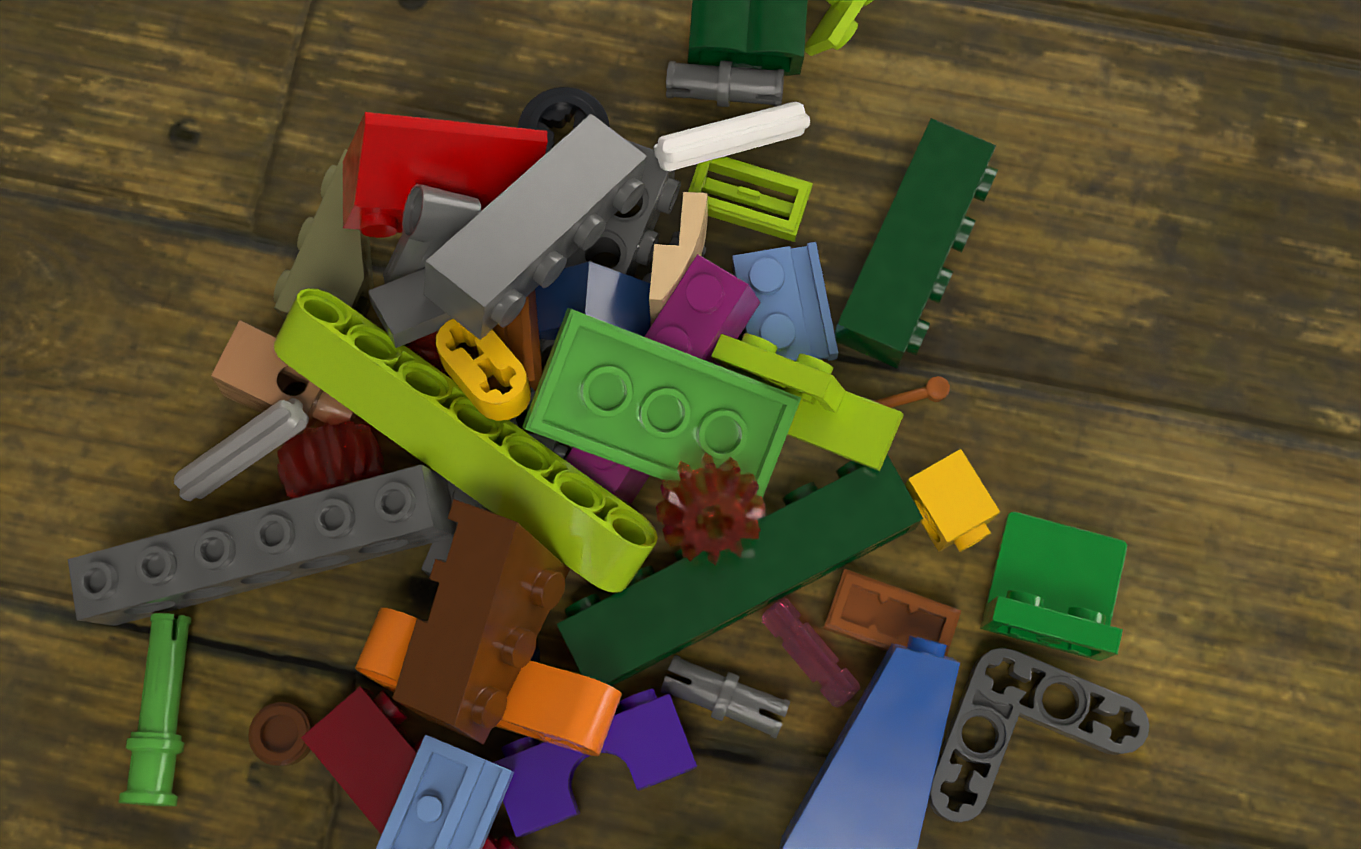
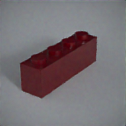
M360 686L301 738L382 835L424 737L415 744L400 724L408 717L385 690H382L375 696L372 691ZM489 832L482 849L519 848L506 834H503L496 840Z

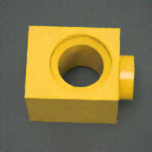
M962 449L910 477L905 483L909 494L923 517L921 524L938 552L952 544H955L959 552H962L991 534L987 524L1000 513V510Z

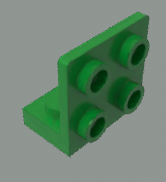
M1010 512L1005 519L980 629L1097 661L1117 655L1123 629L1110 625L1125 561L1127 543L1120 539L1030 515Z

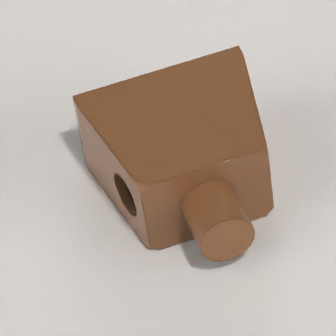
M239 320L211 375L223 396L260 413L279 400L288 401L291 398H295L303 404L302 410L309 417L308 424L302 431L309 433L318 419L347 432L356 414L285 364L274 350L275 337ZM295 383L307 385L306 390L300 395L289 396L285 394L286 390Z

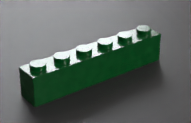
M888 454L880 471L855 461H850L836 470V474L839 477L838 480L820 489L817 488L814 482L795 489L782 498L785 507L764 517L761 510H758L757 514L751 512L744 515L728 526L732 533L731 535L711 545L707 538L704 537L684 546L674 553L677 562L656 573L652 565L639 569L623 591L602 601L597 594H592L567 607L564 610L567 619L557 623V626L581 674L613 687L915 530L923 520V517Z

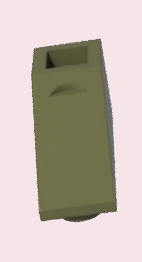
M347 149L344 150L338 165H332L327 170L321 185V197L323 199L315 217H308L301 227L297 241V247L300 251L292 269L284 270L275 286L274 302L276 304L274 309L284 321L297 294L301 290L308 288L319 289L334 295L364 317H366L371 306L368 291L374 289L370 237L363 235L360 230L343 228L342 162L348 151Z

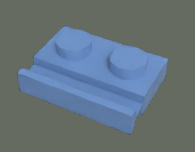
M816 242L807 243V246L791 249L790 246L732 256L734 276L749 284L761 302L745 326V333L761 337L778 347L777 355L794 361L797 360L800 353L820 360L828 359L829 361L837 359L838 348Z
M425 735L376 849H482L514 775V771Z

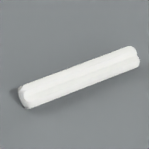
M791 102L661 136L658 139V144L654 146V156L658 159L661 169L672 171L801 136L805 128L810 126V117L805 113L803 104Z

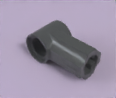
M416 184L410 191L405 203L402 220L403 233L383 273L384 283L387 284L424 269L426 260L482 211L479 199Z

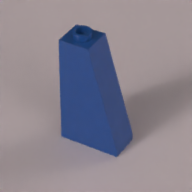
M909 636L907 647L891 644L782 835L779 849H917L960 662L945 656L946 644Z

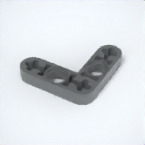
M1007 648L990 650L978 658L971 669L938 756L928 804L937 816L946 821H969L979 815L986 805L1018 717L1103 753L1118 755L1134 752L1143 745L1149 732L1147 714L1138 703L1128 697L1025 654ZM1002 661H1005L1010 665L1008 675L1024 683L1031 681V671L1040 675V678L1030 690L1028 707L1021 705L1019 702L1026 694L1023 690L1013 686H1007L999 693L991 690L993 679L985 675L986 668H995ZM1051 684L1064 685L1074 695L1075 708L1066 719L1053 718L1043 707V693ZM1090 696L1098 700L1091 709L1095 713L1109 717L1117 715L1120 710L1125 713L1124 724L1132 728L1131 735L1118 737L1113 742L1109 739L1111 729L1094 720L1086 722V732L1079 729V724L1089 712ZM971 717L985 718L995 729V743L985 753L973 752L963 742L962 728ZM953 752L966 762L985 764L986 766L983 776L975 770L969 771L964 784V790L973 795L970 804H958L955 811L947 808L949 797L940 792L943 782L954 783L958 779L963 766L950 763Z

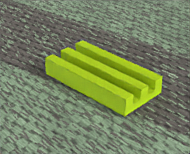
M724 156L698 163L688 192L701 193L703 191L788 217L789 220H784L708 196V216L795 242L813 183ZM708 171H712L796 197L794 203L761 194L759 191L742 186H734L706 176Z

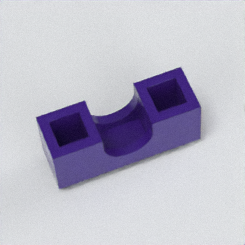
M649 689L619 702L622 712L614 715L601 753L615 755L627 764L638 791L697 769L670 694L657 698L654 689ZM528 736L501 747L504 758L492 763L514 771L503 802L516 837L526 836L580 814L572 790V781L577 767L591 755L548 742L540 744L538 739Z

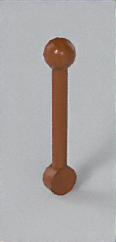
M937 376L931 378L925 387L874 400V402L890 408L926 398L933 402H940L949 394L950 385L946 379Z

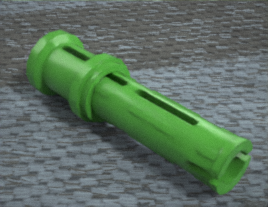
M155 613L151 614L150 617L151 630L138 731L131 732L130 738L126 740L125 748L131 751L127 790L119 793L118 803L172 807L177 806L178 796L172 793L177 754L184 752L185 742H182V736L176 735L189 625H191L192 618L179 615L178 619H176L174 614Z

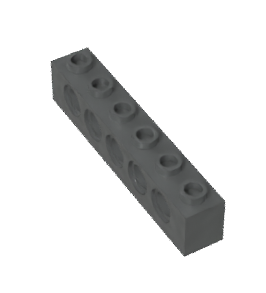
M418 465L68 559L76 619L77 621L116 626L150 617L151 614L185 608L453 538L456 526L455 521L448 519L451 501L447 481L437 472L423 465Z

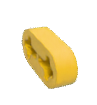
M454 319L448 320L440 327L436 335V347L442 365L476 409L486 418L496 421L510 420L519 416L527 408L531 400L528 377L521 362L497 334L491 330L480 340ZM463 342L470 347L477 346L479 357L473 360L465 349H456V347ZM493 375L503 387L511 386V390L505 394H502L497 389L490 390L487 378Z

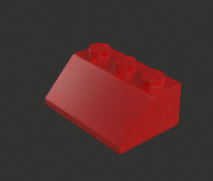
M365 112L342 162L343 228L357 229L363 235L373 238H385L396 233H403L402 220L405 203L410 191L416 184L477 198L481 203V210H483L546 154L548 143L547 131Z

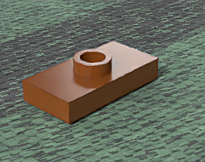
M844 569L823 629L885 652L888 651L892 643L907 647L909 636L928 639L946 644L945 656L947 657L961 610Z

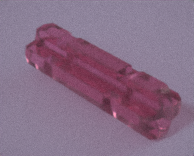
M786 598L778 600L763 613V624L775 638L779 635L782 637L784 649L813 683L818 680L823 686L820 689L821 693L834 707L844 705L858 693L860 689L859 682L847 668L843 670L839 668L836 664L839 661L837 656L808 622L804 625L799 620L801 614Z

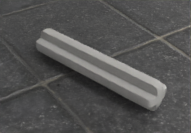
M291 398L288 401L279 400L178 471L174 478V484L180 489L179 496L186 501H192L194 498H204L305 429L309 417L302 410L303 404L295 398Z

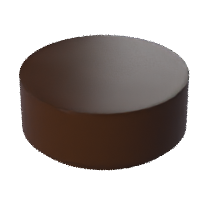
M285 702L270 704L261 709L250 724L248 734L250 747L253 753L267 764L275 766L296 764L303 760L311 751L301 737L314 726L310 715L296 705Z

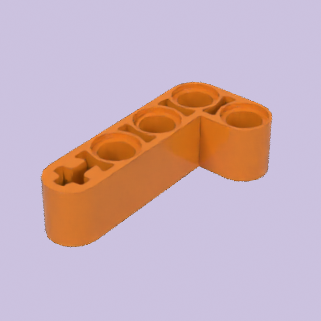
M380 608L355 669L394 693L417 618L397 610ZM529 661L526 666L521 668L507 696L505 713L495 727L587 755L599 756L622 693L596 679Z

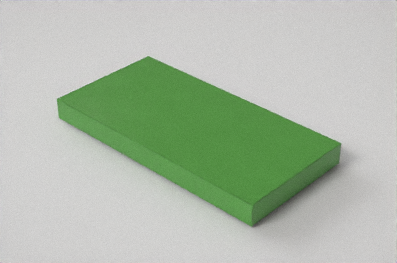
M567 308L522 427L530 432L757 514L801 397Z

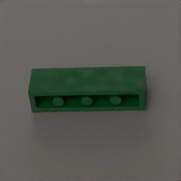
M930 119L837 323L834 333L837 343L895 368H898L905 351L915 356L917 355L930 326V323L920 319V316L928 299L938 304L940 303L953 274L952 270L943 267L951 248L962 253L976 222L975 219L965 216L973 198L982 202L985 201L998 172V169L988 165L996 145L935 119Z

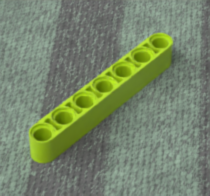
M310 288L301 290L297 294L274 342V350L285 364L488 510L518 522L562 563L591 584L609 592H621L627 588L658 540L655 528L643 515L510 420L496 421L486 418L476 409L451 378L405 345L395 348L389 335L339 298L328 292Z

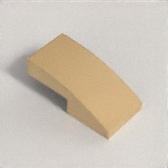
M683 192L679 246L654 244L649 295L651 326L697 254L702 256L708 223V193Z

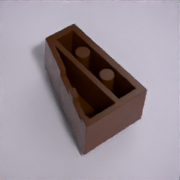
M453 499L448 519L458 522L447 560L435 559L429 579L439 582L428 621L424 619L416 620L392 699L423 718L484 744L491 729L500 722L505 713L507 696L521 668L529 663L534 654L536 638L550 609L559 603L563 595L565 579L570 569L518 522Z

